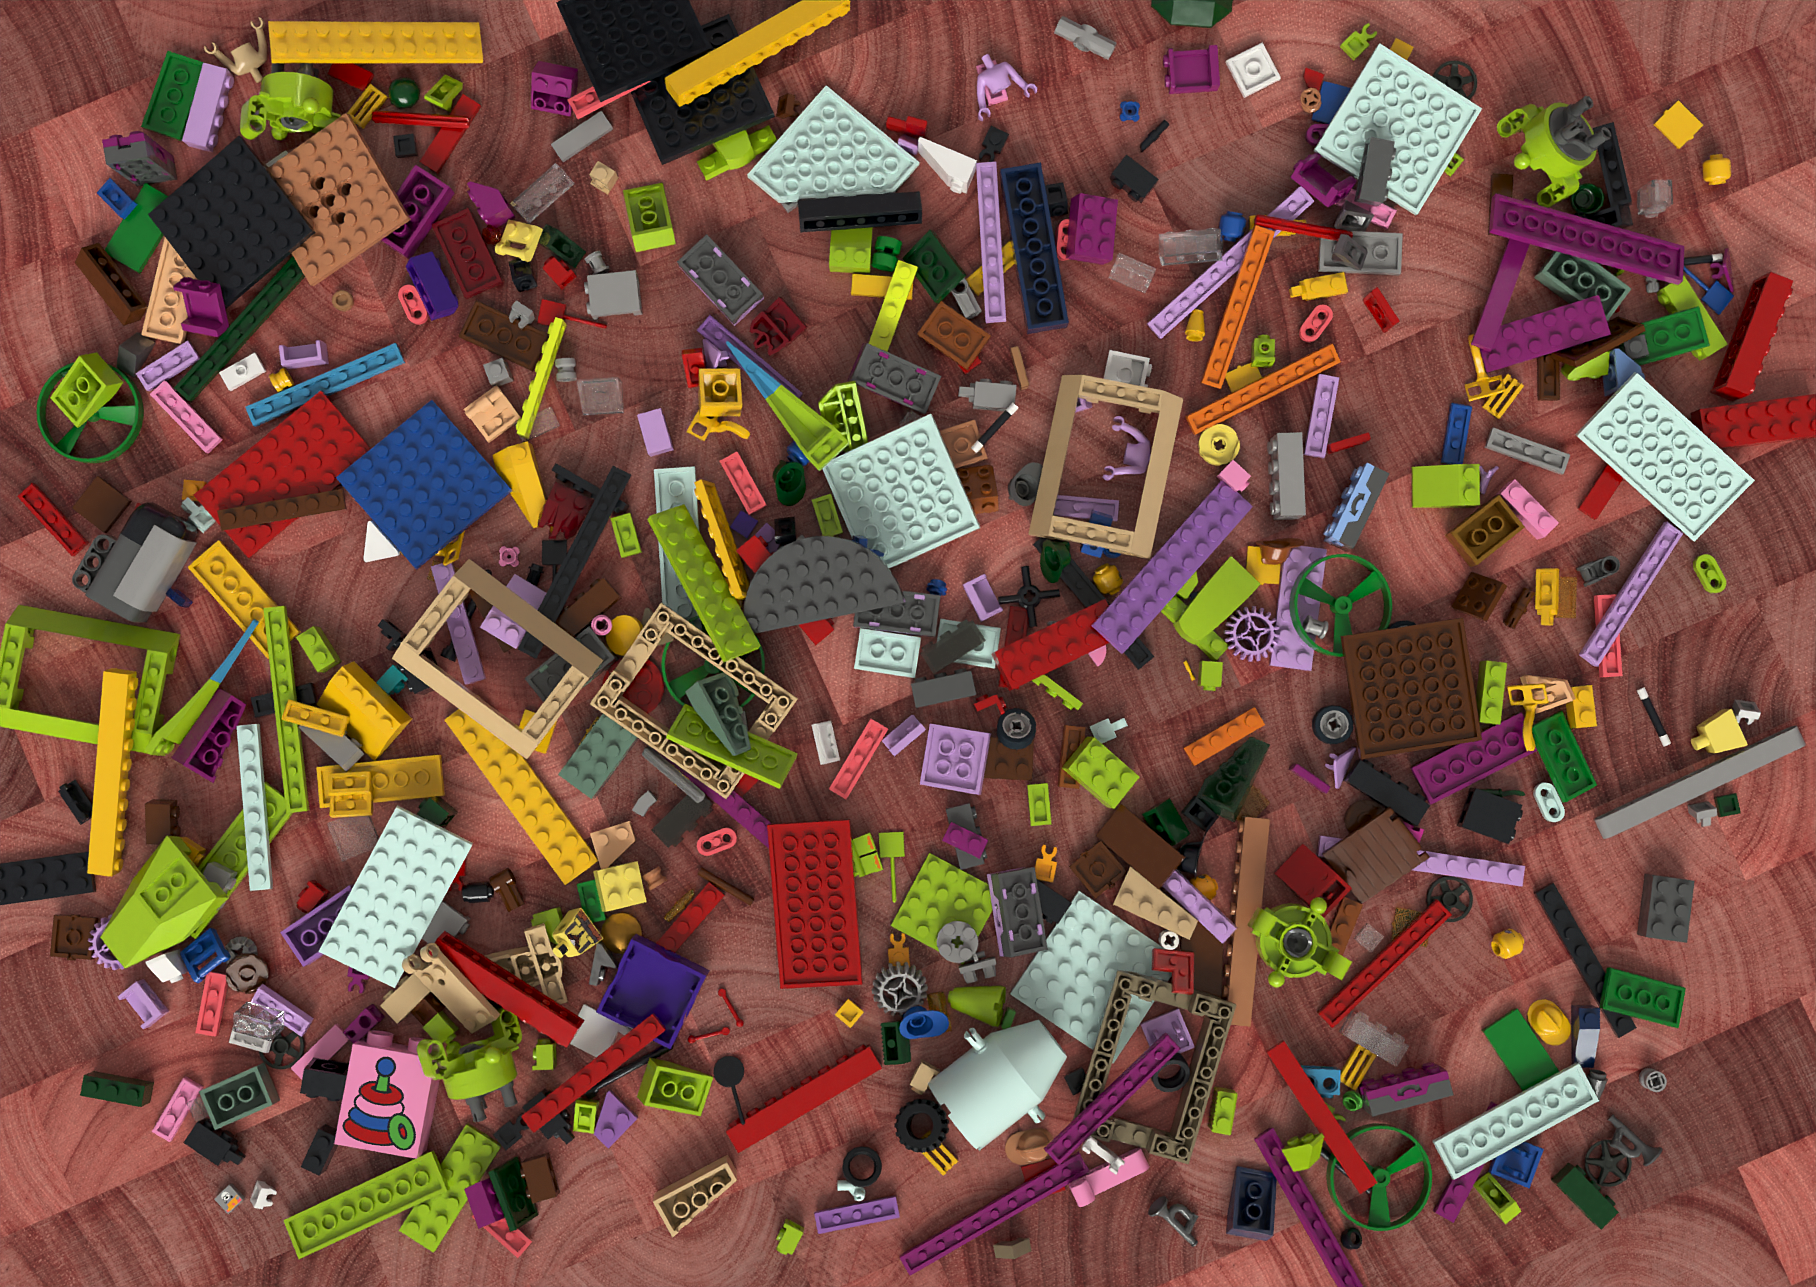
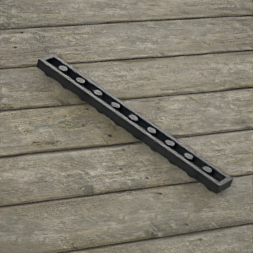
M612 466L538 609L540 613L556 623L632 476L615 466ZM526 632L518 650L537 659L544 644L529 632Z

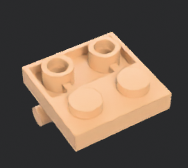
M497 385L464 408L465 414L473 421L489 443L516 424L518 419L521 418Z

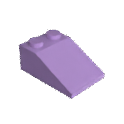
M514 574L506 586L537 610L546 595V592ZM494 606L480 626V628L515 649L519 647L527 632Z

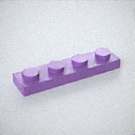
M896 1195L814 1212L818 1234L900 1218Z

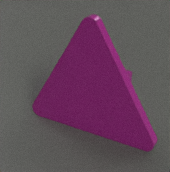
M1725 248L1723 265L1719 263L1710 265L1711 268L1720 269L1718 274L1712 275V278L1720 279L1725 274L1730 292H1734L1729 248Z

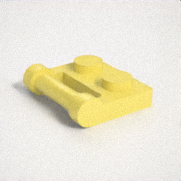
M508 219L501 241L495 246L496 254H507L519 257L526 262L531 261L543 229L538 226ZM512 242L526 247L520 250L509 246Z

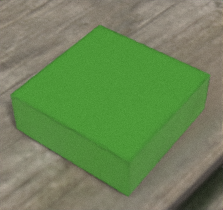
M1011 1007L1006 1009L1001 1022L1002 1029L1011 1027L1016 1014L1015 1009Z

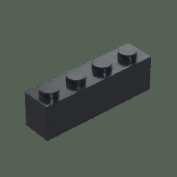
M1614 122L1594 127V134L1603 127L1608 128L1611 132L1610 139L1599 145L1597 149L1610 207L1615 205L1631 206L1632 199Z
M1356 760L1343 781L1386 809L1391 807L1395 815L1409 824L1417 826L1430 807L1425 802L1427 799L1419 793L1414 795L1409 792V787L1398 781V783H1395L1391 780L1392 776L1381 770L1378 772L1373 768L1374 764L1368 760Z

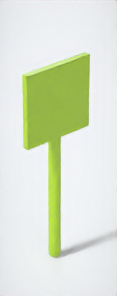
M903 832L879 833L880 858L890 857L892 901L895 903L894 857H905Z

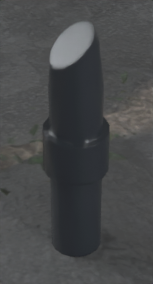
M1163 120L1152 130L1148 137L1140 144L1141 152L1155 142L1169 127V123L1166 120Z

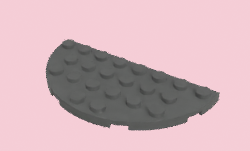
M813 536L785 545L773 553L761 565L748 588L743 614L755 634L905 603V598L898 580L887 567V564L870 549L849 539L833 536Z

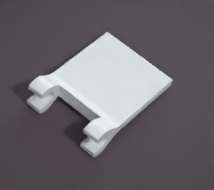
M583 1004L578 1016L585 1021L570 1043L571 1045L597 1057L613 1045L619 1032L626 1035L633 1029L620 1025L596 1013V1009Z
M1089 1136L1084 1141L1081 1149L1087 1154H1090V1150H1092L1110 1164L1109 1170L1115 1175L1118 1173L1120 1166L1125 1164V1161L1118 1157L1117 1154L1092 1136Z

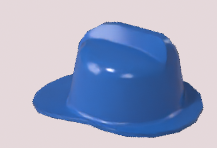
M914 1006L903 1014L899 1030L908 1039L935 1037L943 1034L948 1029L949 1020L940 1011Z

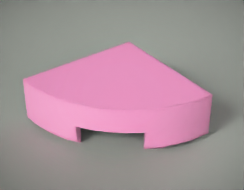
M1106 645L1088 653L1097 667L1105 659Z

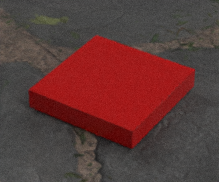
M1378 287L1363 298L1362 301L1383 333H1386L1400 322Z

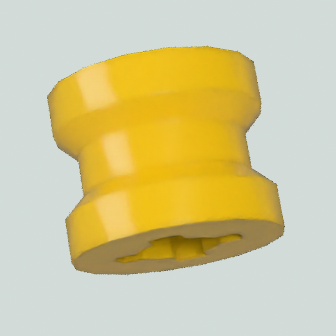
M284 367L278 373L269 375L270 381L277 392L283 391L287 386H294L291 375Z

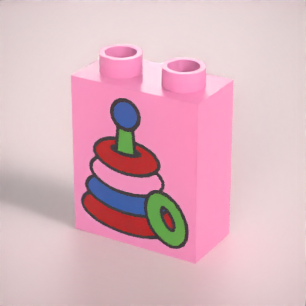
M370 1030L368 1031L367 1038H362L352 1045L334 1144L417 1159L427 1150L440 1081L439 1079L433 1080V1078H429L423 1073L417 1054V1045L425 1038L412 1037L409 1038L408 1045L392 1043L394 1034L390 1032ZM432 1045L429 1046V1054L432 1051Z

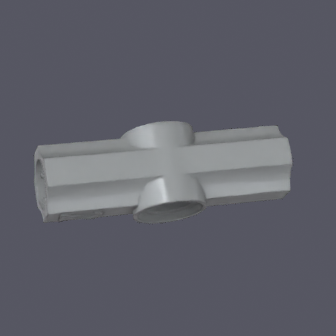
M1064 16L1059 20L1054 34L1073 42V45L1084 52L1091 51L1107 60L1111 57L1117 44L1098 34V31L1087 24L1080 25Z
M964 277L957 286L964 285L965 289L962 292H956L955 287L951 292L965 318L972 319L982 310Z

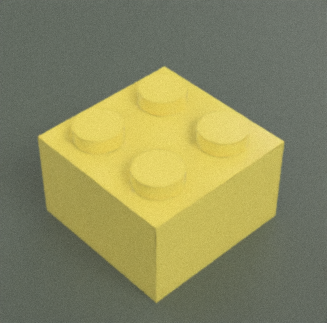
M638 861L593 871L602 912L646 902Z

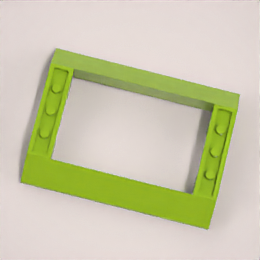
M18 605L5 624L0 648V727L98 744L99 723L18 709L24 689L17 688L25 648L32 649L34 629L147 649L134 715L135 726L131 735V739H133L131 751L147 753L144 751L154 734L163 725L164 714H159L166 675L173 674L180 634Z

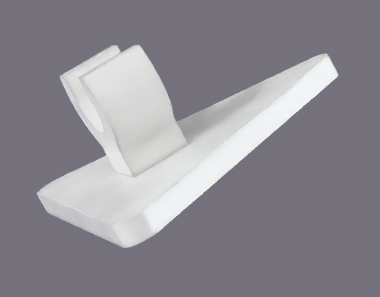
M372 520L368 521L364 561L370 562L400 555V551Z

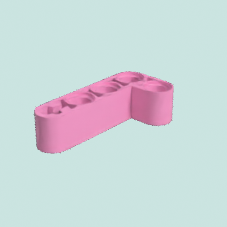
M1138 1147L1118 1156L1125 1161V1164L1120 1166L1116 1175L1109 1170L1110 1164L1105 1162L1069 1183L1068 1185L1078 1206L1083 1207L1092 1203L1095 1200V1195L1148 1170L1150 1166L1142 1149Z

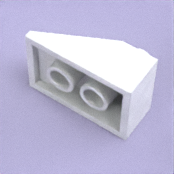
M919 137V154L945 184L950 187V190L959 194L961 192L967 193L976 172L977 160Z

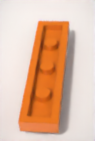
M1253 707L1183 749L1192 765L1195 766L1264 726L1265 723L1256 708Z

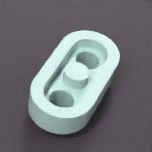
M1543 782L1537 784L1534 787L1533 795L1544 819L1549 822L1562 820L1565 810L1555 787L1550 783ZM1542 789L1546 790V795L1544 797L1541 795ZM1551 808H1554L1555 813L1553 815H1550L1549 810Z

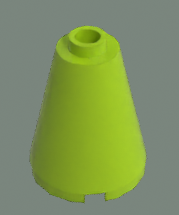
M954 987L953 991H949L948 1003H951V1008L990 1026L999 1027L1004 1012L1002 1010L1003 1003L1006 1001V987Z

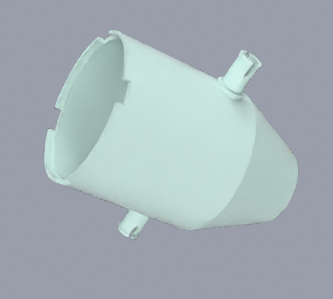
M1040 1020L992 1032L984 1039L977 1033L975 1028H970L969 1031L972 1033V1036L966 1031L964 1038L968 1040L972 1048L928 1082L939 1104H945L951 1112L948 1115L970 1144L974 1148H978L979 1151L1028 1113L1035 1123L1041 1122L1037 1115L1042 1120L1045 1118V1113L1038 1107V1104L1045 1098L1067 1055Z

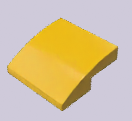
M370 771L329 774L328 794L330 795L329 816L331 818L373 815V789Z

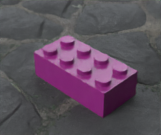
M417 165L413 167L396 193L411 220L380 240L407 259L414 255L432 228V224L437 221L455 194L448 185Z

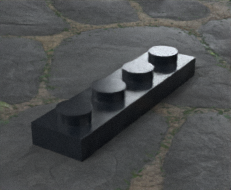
M555 463L552 471L556 473L555 478L564 483L567 480L574 483L573 488L581 493L586 490L591 493L590 498L596 499L600 488ZM619 500L614 511L619 513L621 510L626 513L629 505Z

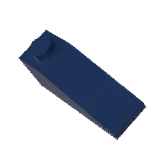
M1571 1005L1572 1065L1579 1063L1581 1068H1594L1600 1033V1008L1593 1005Z

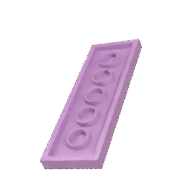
M1307 546L1294 547L1291 549L1287 560L1282 563L1275 617L1276 622L1274 625L1279 626L1278 630H1274V634H1280V637L1273 638V640L1278 642V645H1272L1274 652L1270 655L1269 666L1311 671L1314 650L1297 634L1291 620L1289 602L1292 587L1299 574L1313 561L1325 557L1327 549ZM1325 561L1315 566L1305 577L1321 589ZM1298 594L1297 609L1301 625L1303 626L1304 620L1308 615L1312 616V619L1318 620L1320 601ZM1307 632L1306 634L1315 643L1316 635Z

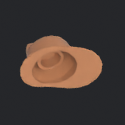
M1033 1128L1017 1132L1007 1139L1005 1145L1006 1155L1013 1163L1018 1165L1043 1161L1050 1156L1044 1148L1053 1140V1137L1043 1128Z

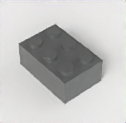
M1644 874L1637 935L1687 943L1695 881Z

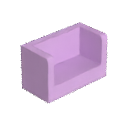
M316 340V344L294 347L279 345L281 365L287 369L329 364L327 345L321 340Z
M661 408L637 415L650 457L674 450Z
M985 574L963 584V588L980 622L1003 611Z
M144 979L136 981L118 996L119 1000L126 998L145 1022L141 1025L142 1029L152 1026L169 1012Z

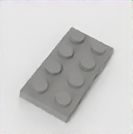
M1351 231L1353 232V240L1368 251L1361 271L1331 260L1338 241L1319 238L1318 272L1398 276L1401 274L1403 233Z

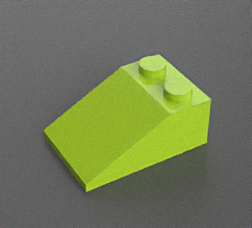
M663 183L623 190L636 252L676 244Z
M873 227L831 230L830 272L870 274Z
M97 352L80 355L50 398L78 428L116 394L123 381Z
M1479 464L1412 467V508H1474L1480 505Z
M649 1058L637 1098L645 1106L701 1116L713 1076L669 1061Z

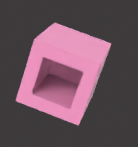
M1234 460L1217 475L1220 481L1223 480L1235 492L1238 490L1242 492L1250 484L1247 480L1251 476Z

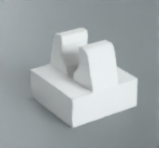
M257 1180L250 1201L254 1208L263 1209V1207L272 1206L273 1204L271 1199H266L269 1194L276 1195L277 1192L275 1188L263 1181Z

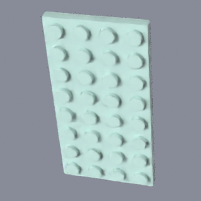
M1636 372L1575 434L1694 542L1755 481Z
M397 805L318 952L395 988L404 972L402 961L415 952L473 843Z

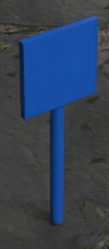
M1684 266L1683 271L1707 291L1701 300L1720 315L1734 295L1717 280L1709 288Z

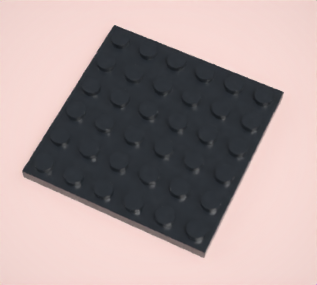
M560 0L556 2L600 102L695 61L712 51L689 0Z
M729 14L701 26L712 51L739 36ZM686 65L650 80L649 83L631 91V95L662 165L775 117L753 66L746 69L744 73L730 78L725 84L714 87L709 93L702 94L691 103L684 104L681 107L678 106L666 90L665 77Z
M241 136L235 138L148 214L198 280H208L212 283L220 284L225 309L316 233Z

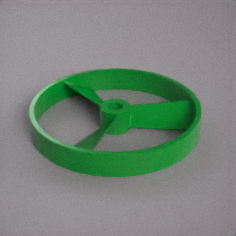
M74 362L57 370L46 381L40 392L36 413L41 434L56 452L69 459L83 463H102L112 460L128 450L140 433L144 418L141 394L128 375L118 368L109 365L129 385L134 396L135 406L101 407L87 421L96 422L99 419H105L133 427L125 441L106 455L89 459L71 456L69 454L87 421L78 428L74 425L57 444L51 437L46 423V405L49 395L57 382L62 377H65Z
M1335 554L1313 561L1299 574L1290 594V616L1297 634L1310 648L1321 654L1344 657L1341 636L1352 635L1348 615L1352 609V603L1380 588L1383 595L1384 611L1378 630L1388 628L1392 616V596L1388 583L1382 573L1372 563L1359 556ZM1331 558L1353 560L1371 572L1347 596L1338 597L1331 596L1305 578L1315 566ZM1298 594L1330 605V610L1335 614L1333 652L1318 646L1304 631L1297 609Z
M695 616L687 621L692 622L700 617ZM701 621L703 632L709 635ZM756 636V638H757V640H758V642H759V644H760L759 650H760L761 660H762V670H761V673L764 674V672H765V656H764V651H763L762 645H761V643H760L758 637ZM669 642L666 643L662 655V675L670 694L679 704L684 706L686 703L680 698L686 694L685 691L697 681L705 678L709 673L716 674L718 672L723 673V671L705 660L704 665L669 682L666 673V655L671 643ZM733 679L734 683H736L737 685H739L751 694L750 697H748L743 703L739 705L740 707H743L755 696V694Z
M1371 1123L1359 1126L1348 1132L1346 1135L1351 1141L1356 1136L1369 1130L1389 1129L1405 1135L1414 1146L1386 1169L1380 1166L1372 1167L1364 1161L1378 1182L1372 1186L1368 1224L1348 1215L1337 1199L1333 1177L1335 1164L1340 1165L1333 1153H1331L1327 1164V1187L1335 1206L1350 1221L1369 1230L1389 1231L1406 1225L1422 1211L1431 1192L1432 1169L1425 1150L1415 1138L1395 1126L1384 1123ZM1423 1161L1424 1184L1418 1201L1407 1214L1396 1221L1390 1222L1386 1186L1390 1183V1175Z

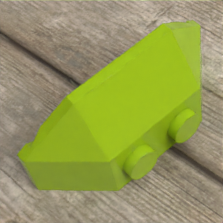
M856 381L835 384L818 401L821 417L832 424L850 443L843 449L847 453L869 443L866 422Z

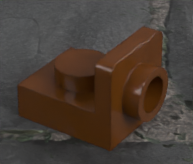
M431 992L410 1012L425 1026L446 1006Z

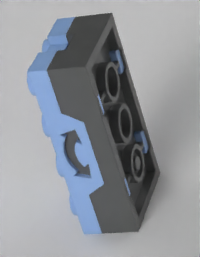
M1369 463L1353 470L1349 479L1352 482L1349 487L1344 489L1341 495L1343 501L1333 511L1332 516L1335 518L1324 530V542L1345 552L1355 547L1390 473Z

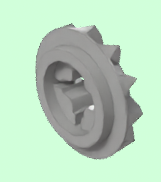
M247 937L231 939L225 946V949L231 955V958L226 963L229 964L234 957L238 956L233 950H240L242 947L243 954L253 953L258 955L255 943Z

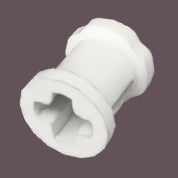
M1166 929L1159 934V944L1165 949L1173 950L1178 946L1179 938L1176 933ZM1169 935L1170 937H1173L1171 939V944L1165 942V936Z

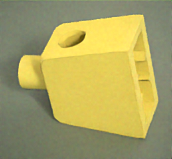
M1732 709L1720 710L1699 724L1697 731L1700 736L1691 739V744L1695 750L1705 747L1708 753H1719L1748 745Z

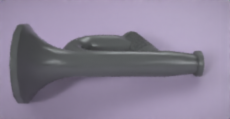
M1614 1114L1607 1119L1616 1127L1610 1146L1618 1149L1626 1157L1637 1158L1642 1153L1643 1165L1648 1166L1662 1153L1663 1149L1661 1147L1646 1145L1625 1124L1617 1119ZM1623 1135L1633 1143V1150L1629 1149L1621 1141Z
M1166 1196L1155 1200L1148 1210L1149 1216L1164 1218L1192 1247L1196 1246L1198 1240H1195L1191 1235V1231L1199 1216L1192 1213L1183 1204L1177 1203L1168 1209V1199ZM1177 1212H1180L1188 1220L1185 1226L1175 1218Z

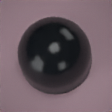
M1348 1228L1341 1233L1340 1240L1345 1248L1350 1250L1360 1248L1362 1236L1358 1229ZM1351 1233L1356 1235L1354 1244L1351 1241Z

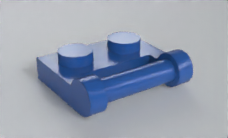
M209 928L180 952L191 978L198 984L219 964L231 958L216 929ZM216 952L217 956L199 970L198 966Z

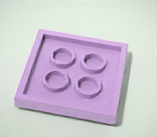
M930 724L920 785L981 795L991 734Z

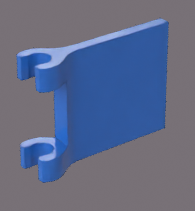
M1323 81L1320 91L1322 104L1320 109L1313 113L1312 120L1323 124H1330L1351 88Z

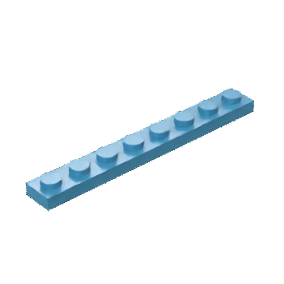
M394 343L245 408L252 425L256 427L300 408L319 391H323L326 396H329L406 362L398 344Z

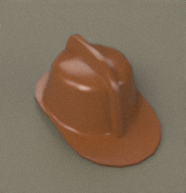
M1297 538L1256 541V544L1260 545L1262 563L1271 565L1285 562L1292 548L1305 543L1304 540Z

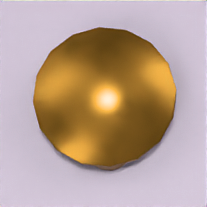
M613 914L602 925V942L613 953L624 954L635 934L642 936L641 924L630 914Z

